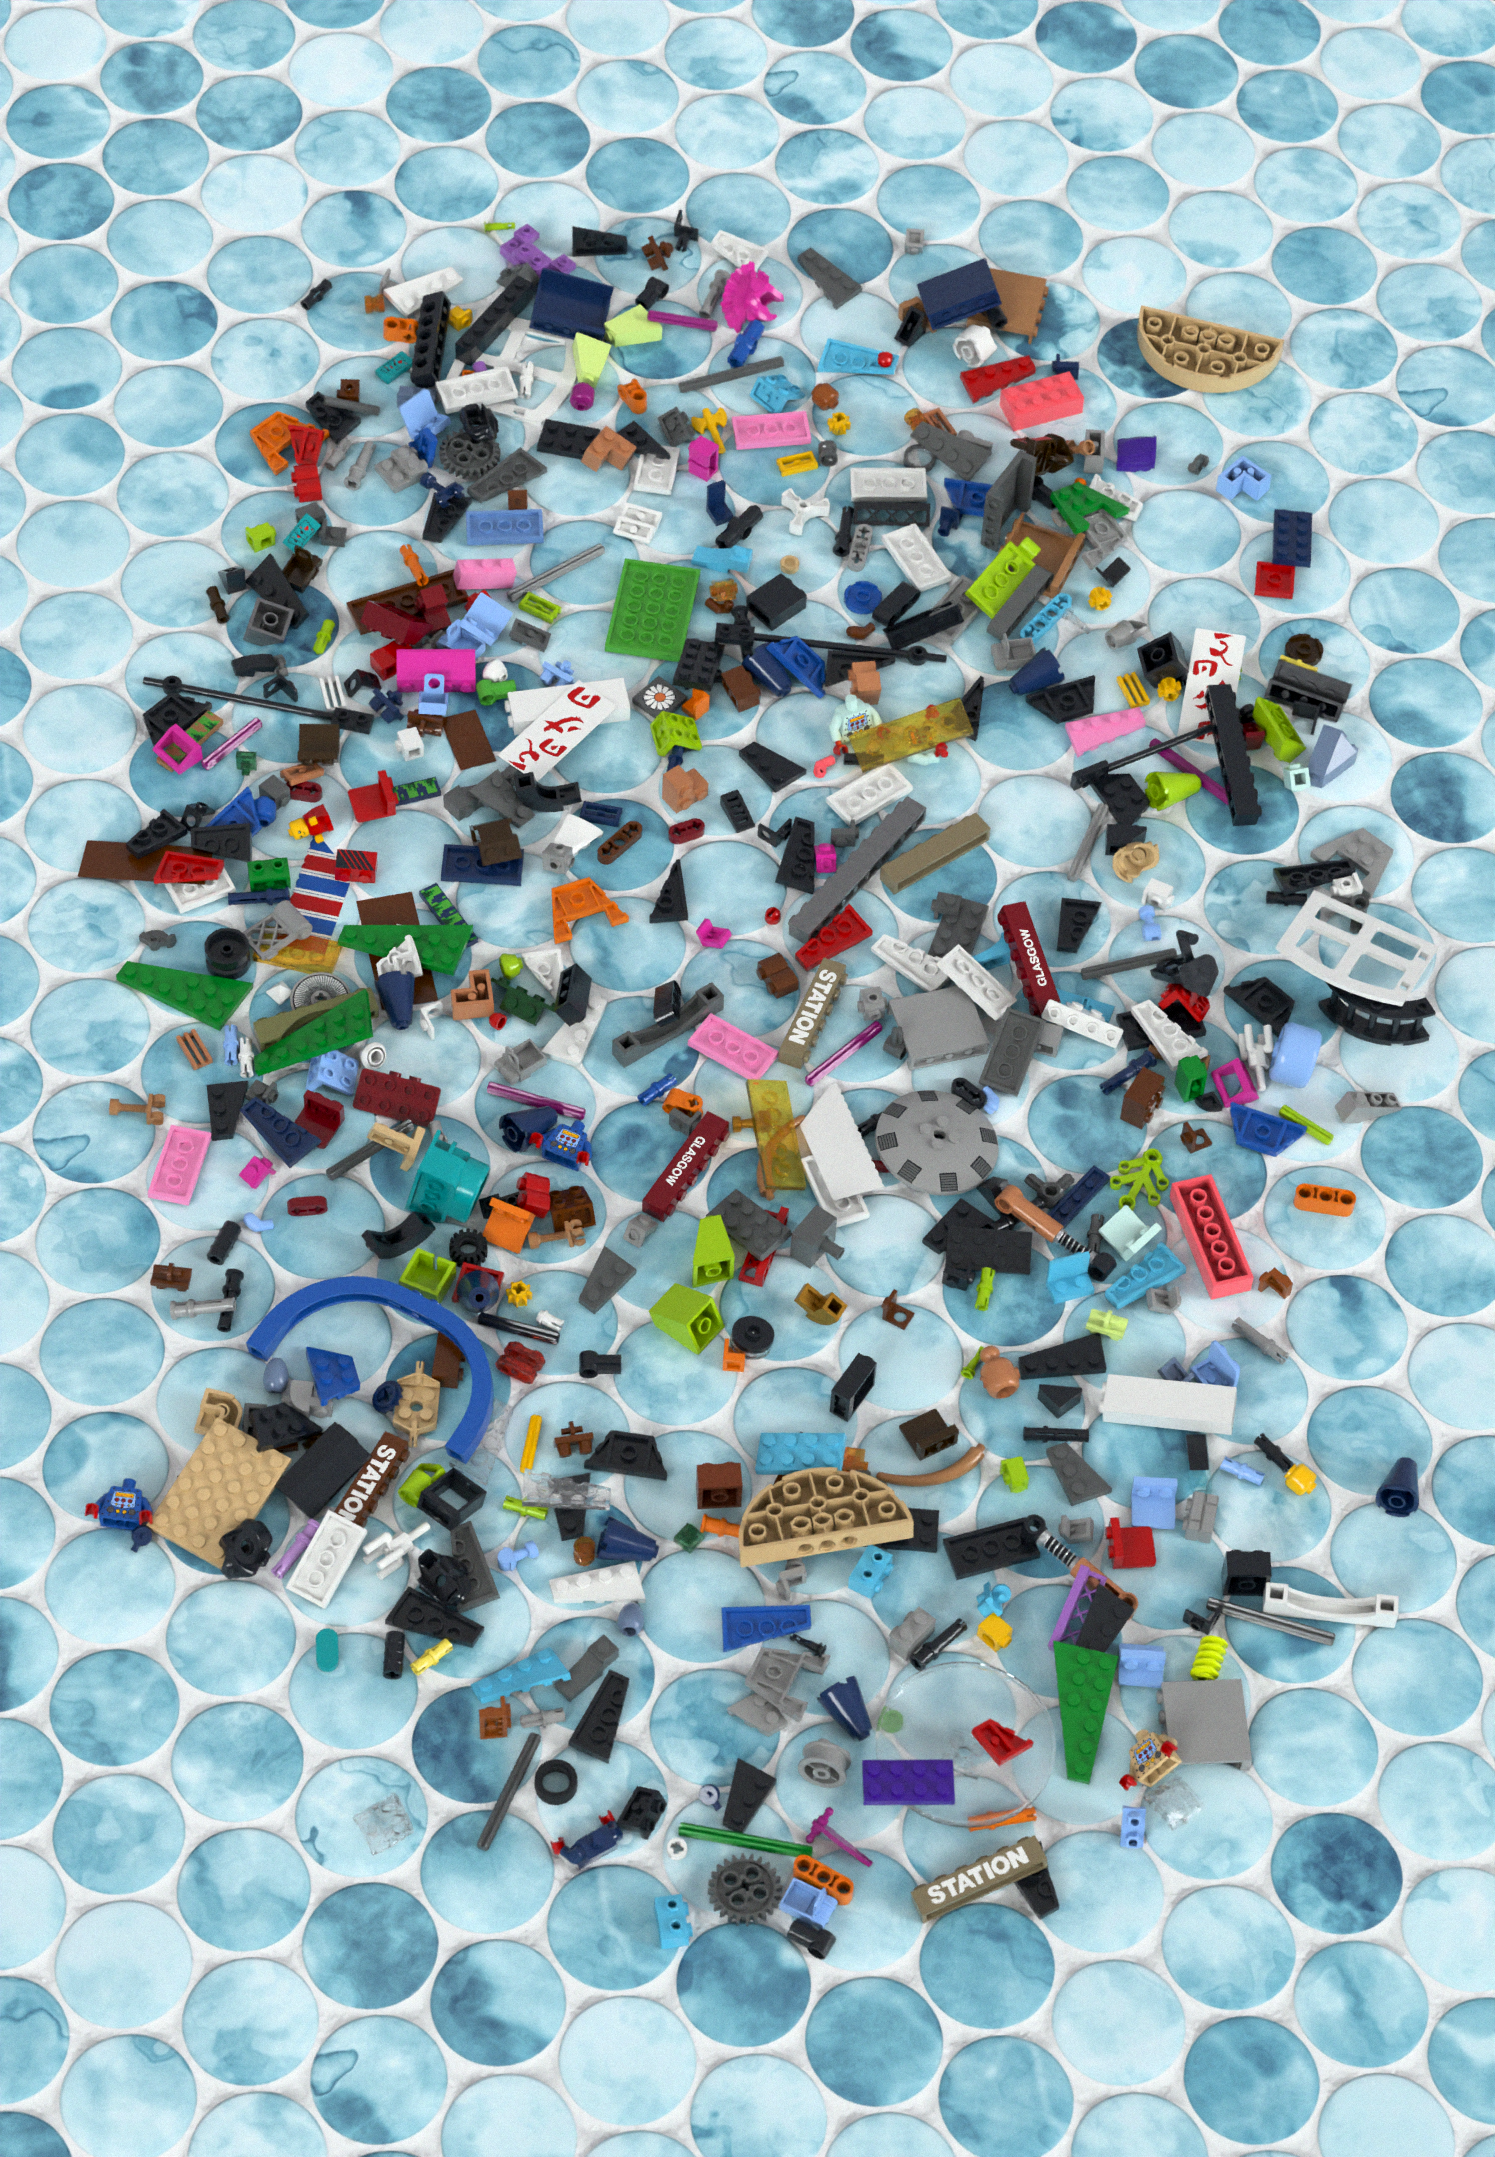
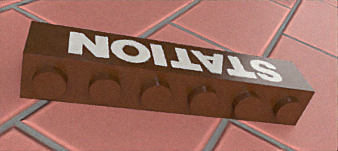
M385 1431L373 1449L372 1457L363 1465L334 1513L365 1528L368 1516L377 1509L378 1500L381 1496L384 1497L389 1488L388 1484L392 1479H396L400 1465L409 1458L408 1441Z

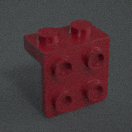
M307 1089L303 1095L304 1108L294 1123L320 1138L322 1142L316 1147L325 1149L345 1120L344 1105L336 1100H330L318 1092H312Z

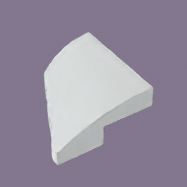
M568 813L553 843L573 847V856H576L580 850L589 847L591 841L597 837L601 838L603 831L588 821Z
M411 935L404 937L405 941L399 947H394L389 951L387 957L382 958L376 964L378 976L392 971H401V974L406 975V971L414 974V978L423 975L418 952Z

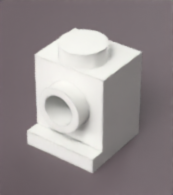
M1356 872L1352 873V876L1334 879L1332 886H1330L1331 895L1344 898L1362 894L1363 886Z
M1151 878L1143 891L1141 904L1145 905L1147 902L1154 907L1165 910L1167 906L1170 907L1175 897L1172 895L1173 886Z

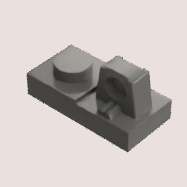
M517 618L509 634L511 640L519 644L523 642L542 652L546 650L551 633Z

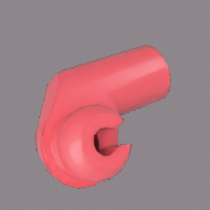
M830 755L815 762L813 773L817 778H823L827 767L835 764L834 757Z

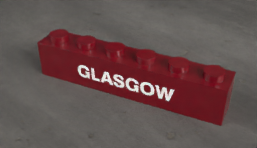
M1026 902L1003 905L997 916L998 923L1002 925L1004 940L1009 944L1010 957L1017 967V977L1022 982L1024 997L1028 999L1030 1014L1043 1019L1041 1015L1049 999L1061 1003Z
M709 1111L706 1112L643 1198L642 1211L663 1223L668 1216L671 1217L677 1203L679 1201L682 1202L688 1188L695 1185L698 1174L701 1171H705L709 1159L715 1157L720 1144L727 1141L730 1135L728 1121Z

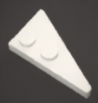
M560 948L521 953L522 961L556 1001L560 973L564 970Z

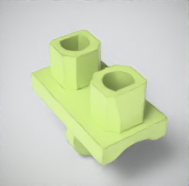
M1091 1309L1085 1329L1089 1330L1092 1334L1108 1335L1110 1339L1118 1341L1123 1339L1129 1319L1112 1315L1113 1311L1108 1310L1106 1313Z

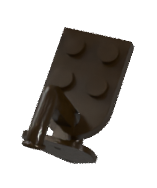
M1052 433L1039 438L1029 439V437L1010 441L1012 447L1026 451V453L1037 458L1035 476L1044 475L1047 472L1056 473L1074 462V457L1065 439Z

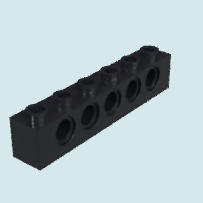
M443 291L424 295L420 305L421 313L418 319L417 340L414 346L415 353L412 360V373L410 374L412 383L418 388L436 386L435 382L440 381L451 302Z

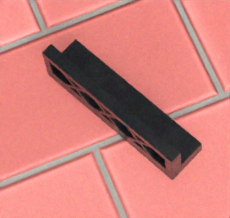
M854 501V524L908 526L916 523L917 526H930V503ZM858 509H866L871 516L866 521H858ZM880 510H885L890 516L885 521H879L875 514ZM888 510L896 511L893 514H891ZM899 510H904L909 515L904 522H899L894 517ZM918 511H926V522H917L912 516ZM893 518L896 522H891L889 520Z
M952 599L882 630L888 639L891 649L900 650L963 623L964 619L958 604Z

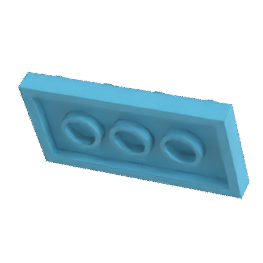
M761 1433L755 1467L756 1474L788 1475L797 1471L819 1467L838 1468V1471H842L847 1437L845 1433Z

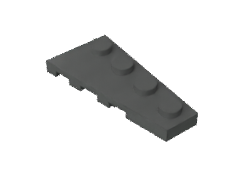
M923 421L910 435L913 440L965 481H970L992 455L991 451Z
M519 448L469 486L467 494L479 503H483L547 473V467L522 448Z
M468 1521L458 1525L450 1531L452 1554L454 1559L463 1562L469 1570L466 1577L471 1584L470 1592L457 1605V1611L461 1614L499 1599L500 1596L472 1522Z

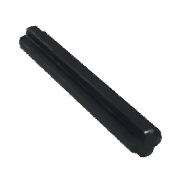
M480 1312L478 1316V1324L555 1345L560 1340V1333L484 1312Z

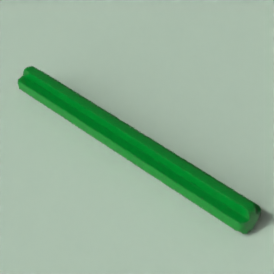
M681 1822L678 1829L680 1836L798 1857L800 1855H807L812 1857L813 1847L685 1822Z

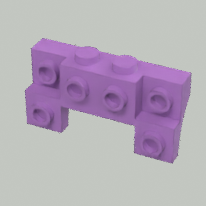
M528 223L516 230L514 237L500 246V254L511 262L513 266L518 263L521 265L528 262L539 278L543 268L565 274H570L576 269V263L565 254L555 260H551L533 245L540 238V233Z

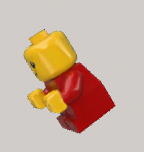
M323 804L312 808L302 816L303 818L291 821L289 823L290 829H287L290 837L293 836L295 840H300L310 834L314 836L316 843L324 841L321 833L334 830L329 814Z

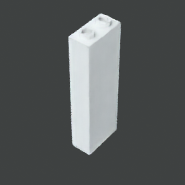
M624 678L584 683L618 706L600 724L630 720V704ZM574 684L508 692V700L504 701L505 711L510 713L508 725L509 728L513 727L514 735L521 734Z
M1108 1374L1107 1382L1102 1384V1395L1105 1396L1104 1400H1100L1099 1413L1103 1414V1422L1232 1435L1237 1387Z

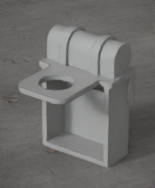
M1004 633L1001 643L991 645V655L994 658V665L997 670H1004L1005 668L1006 671L1018 670L1019 667H1023L1036 654L1032 637L1008 640L1007 634Z
M529 1038L513 1049L506 1046L505 1053H502V1057L494 1062V1066L505 1077L507 1082L514 1085L518 1081L522 1082L529 1078L530 1074L547 1065V1057Z

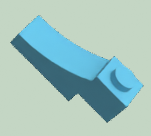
M734 545L733 548L725 549L697 546L691 564L727 574L730 569L747 573L752 561L753 549Z
M1004 932L1001 933V938L995 945L982 953L972 956L984 969L989 970L1009 964L1010 947L1004 940Z

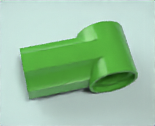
M488 679L479 681L476 684V690L480 704L488 706L495 703L497 699L508 698V692L516 691L515 681L507 680L494 683Z

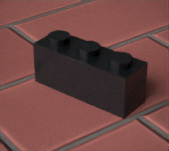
M577 963L560 973L554 1012L569 1027L575 1023L582 1022L586 1017L592 978Z

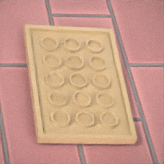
M217 1417L153 1514V1524L148 1522L146 1526L153 1532L221 1570L225 1554L218 1544L220 1538L239 1526L246 1518L255 1520L275 1489V1485L290 1466L292 1459L275 1449L258 1453L256 1450L258 1445L257 1439Z

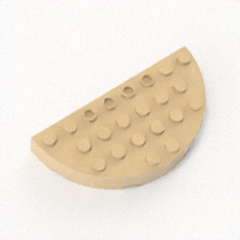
M1141 305L1139 312L1137 341L1143 357L1158 374L1184 388L1209 393L1241 390L1267 377L1275 369L1282 356L1284 340L1143 305Z
M819 1467L797 1471L783 1476L781 1481L773 1485L769 1484L747 1506L739 1528L740 1566L747 1567L913 1538L914 1521L906 1504L895 1495V1492L890 1487L865 1473L850 1470V1472L838 1471V1468Z

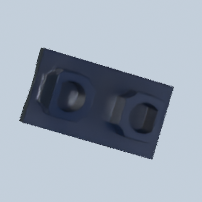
M377 688L372 691L375 696L368 704L375 712H378L385 706L386 709L380 716L388 724L396 718L399 721L404 718L399 712L400 710L395 706L396 704L398 706L403 704L401 701L403 695L399 690L394 692L391 690L387 691L388 698Z

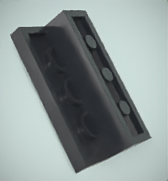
M1279 659L1273 678L1269 680L1264 697L1293 707L1294 701L1320 706L1318 716L1338 722L1353 684Z
M334 1422L275 1486L308 1518L313 1519L372 1456L345 1429Z

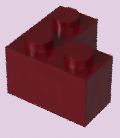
M442 584L420 590L413 606L415 612L419 613L422 620L434 625L433 629L427 633V636L436 634L439 630L446 631L452 623L446 610L448 600Z

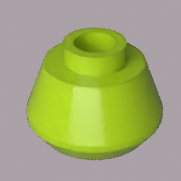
M505 953L499 957V965L504 979L510 981L520 974V970L523 969L520 957L517 958L515 954Z

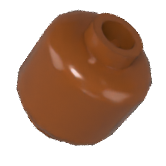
M819 383L811 392L813 403L823 411L833 410L839 403V392L829 383Z

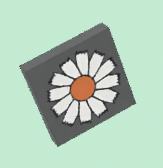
M658 676L632 698V702L653 718H656L661 711L674 713L687 702L688 696Z

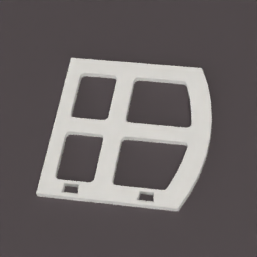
M478 308L470 327L483 314L485 309ZM516 317L506 327V329L511 330V333L501 355L496 357L483 353L474 363L483 361L486 367L491 369L507 366L510 374L521 376L522 363L514 360L526 335L529 334L564 343L566 354L562 372L536 366L533 368L532 377L535 380L556 385L545 401L535 410L504 402L485 405L495 415L541 426L545 423L546 419H550L560 409L576 383L577 373L572 350L574 340L529 328V320ZM455 358L446 380L460 377L466 364ZM515 411L522 412V413H524V416L518 415V414H514V412H515Z
M1314 890L1275 949L1305 971L1331 985L1368 999L1403 1006L1439 946ZM1321 907H1326L1362 923L1363 927L1357 935H1352L1317 919L1315 916ZM1307 929L1348 947L1335 969L1328 968L1296 947V944ZM1376 932H1382L1417 948L1418 952L1413 960H1407L1372 944L1370 941ZM1363 954L1404 972L1393 990L1350 978L1348 975ZM1419 956L1425 957V961L1419 958ZM1400 986L1406 987V991L1400 988Z

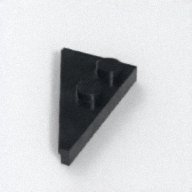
M632 421L617 432V434L637 447L634 453L645 456L648 453L654 454L658 459L669 460L671 458L669 452L635 421Z
M676 859V862L670 869L669 877L661 889L660 897L657 898L652 914L649 916L650 924L688 920L680 859Z

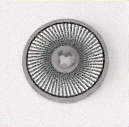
M326 972L311 973L301 978L294 985L290 995V1005L292 1010H296V1008L303 1005L315 1004L319 997H323V1000H329L339 994H349L351 992L347 984L334 974Z

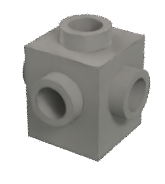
M550 843L542 852L543 869L557 874H565L570 867H573L575 862L573 847Z
M880 986L860 989L859 1001H857L858 1012L862 1013L864 1021L884 1018L885 1010L888 1009L886 997L882 996Z

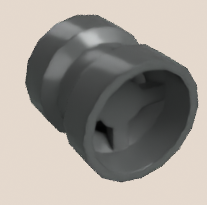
M831 440L820 442L818 445L819 463L825 467L834 466L838 462L836 443Z

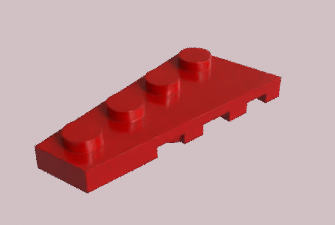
M848 904L840 915L837 914L827 927L824 926L815 938H811L795 953V959L807 972L820 965L823 958L831 959L872 936L873 930L854 908Z

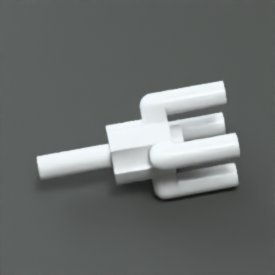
M1246 1024L1244 1025V1033L1238 1035L1240 1057L1242 1061L1248 1060L1249 1069L1256 1072L1258 1091H1265L1264 1070L1269 1068L1268 1053L1273 1052L1274 1049L1271 1025L1263 1026L1264 1034H1259L1257 1036L1258 1043H1254L1252 1025Z
M425 1521L408 1534L399 1531L391 1536L389 1532H384L363 1547L364 1552L367 1554L363 1557V1561L368 1565L384 1554L385 1557L377 1562L380 1571L376 1573L380 1580L384 1579L404 1564L402 1556L414 1548L412 1541L431 1529L430 1525Z

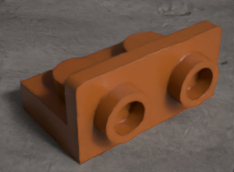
M500 1696L499 1708L486 1707L479 1709L480 1740L507 1737V1728H511L510 1703L506 1704L505 1696Z

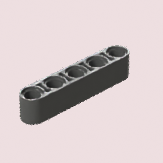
M1035 565L991 620L986 632L999 640H1003L1004 633L1007 634L1008 638L1049 587L1054 574L1039 565Z

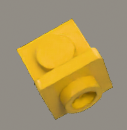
M459 306L454 307L450 310L448 323L458 332L472 323V310L467 309L464 311Z

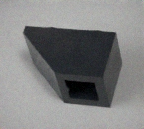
M1107 824L1105 855L1114 856L1120 848L1125 847L1128 843H1144L1147 827Z

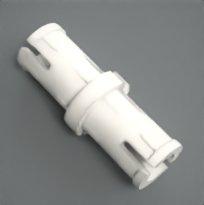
M527 361L522 363V374L519 377V397L525 399V394L526 399L531 397V385L534 383V378L532 377L534 364L528 361V367L526 366Z
M244 1037L239 1039L240 1053L238 1054L241 1069L240 1076L247 1078L248 1072L249 1078L254 1075L252 1039L245 1037V1044Z

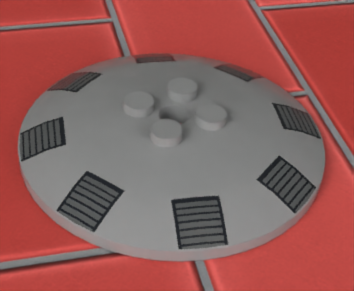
M922 1090L905 1094L885 1108L876 1127V1148L885 1167L905 1185L927 1194L949 1196L965 1193L976 1188L992 1173L998 1158V1140L988 1118L976 1106L951 1093ZM939 1134L943 1136L944 1139L941 1140L935 1138L934 1135Z

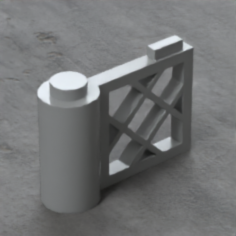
M284 900L276 905L273 913L242 933L247 937L250 948L264 961L276 956L280 949L294 940L308 938L313 927L289 901ZM273 920L276 922L275 928H266V925ZM254 933H260L259 939H250L249 936ZM264 933L273 934L272 940L263 939ZM278 934L288 935L283 940H277ZM261 945H271L265 952L260 950Z

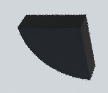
M1214 1091L1195 1097L1194 1102L1201 1109L1209 1112L1222 1111L1223 1106Z

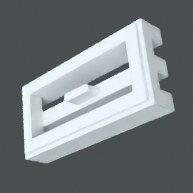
M335 676L334 679L327 677V680L320 678L319 683L326 711L335 712L336 707L346 709L339 676ZM333 684H336L341 706H338ZM326 685L329 686L334 707H330L325 688Z

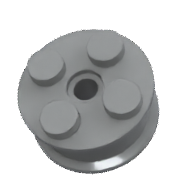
M824 1738L809 1742L804 1746V1759L798 1764V1772L805 1780L824 1788H836L845 1783L847 1777L845 1770L851 1765L850 1753L847 1750Z

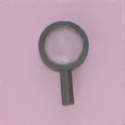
M915 444L905 450L903 463L906 468H926V472L934 467L936 457L920 444Z

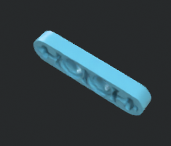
M1066 593L1056 595L1022 628L1019 639L1029 638L1032 633V640L1035 644L1070 610L1072 604L1071 596ZM1053 611L1057 615L1053 617L1048 616L1047 612ZM1043 623L1045 626L1043 628H1038L1035 626V624Z

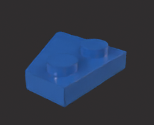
M424 428L414 437V441L409 442L408 445L410 448L414 447L416 449L418 458L420 460L424 459L428 468L433 467L438 440L429 428Z

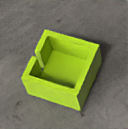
M417 1248L399 1279V1285L411 1291L417 1290L423 1297L429 1300L434 1299L441 1304L456 1278V1263L438 1256L437 1270H434L435 1254Z

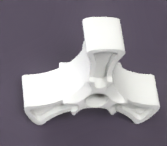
M792 488L782 493L781 505L790 508L792 513L795 514V517L790 521V533L802 535V528L807 520L810 518L814 519L817 516L829 517L830 503L828 498L819 501H806L801 499L800 496H796Z

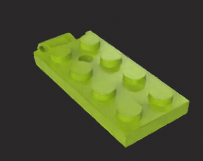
M1028 536L1018 546L1009 541L964 594L993 619L1036 565L1031 560L1040 552L1041 548ZM1008 566L1012 567L1013 572L1009 571Z

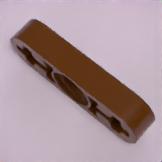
M637 821L626 823L598 848V861L605 865L613 863L642 837V825ZM616 840H623L625 844L618 846L614 842Z

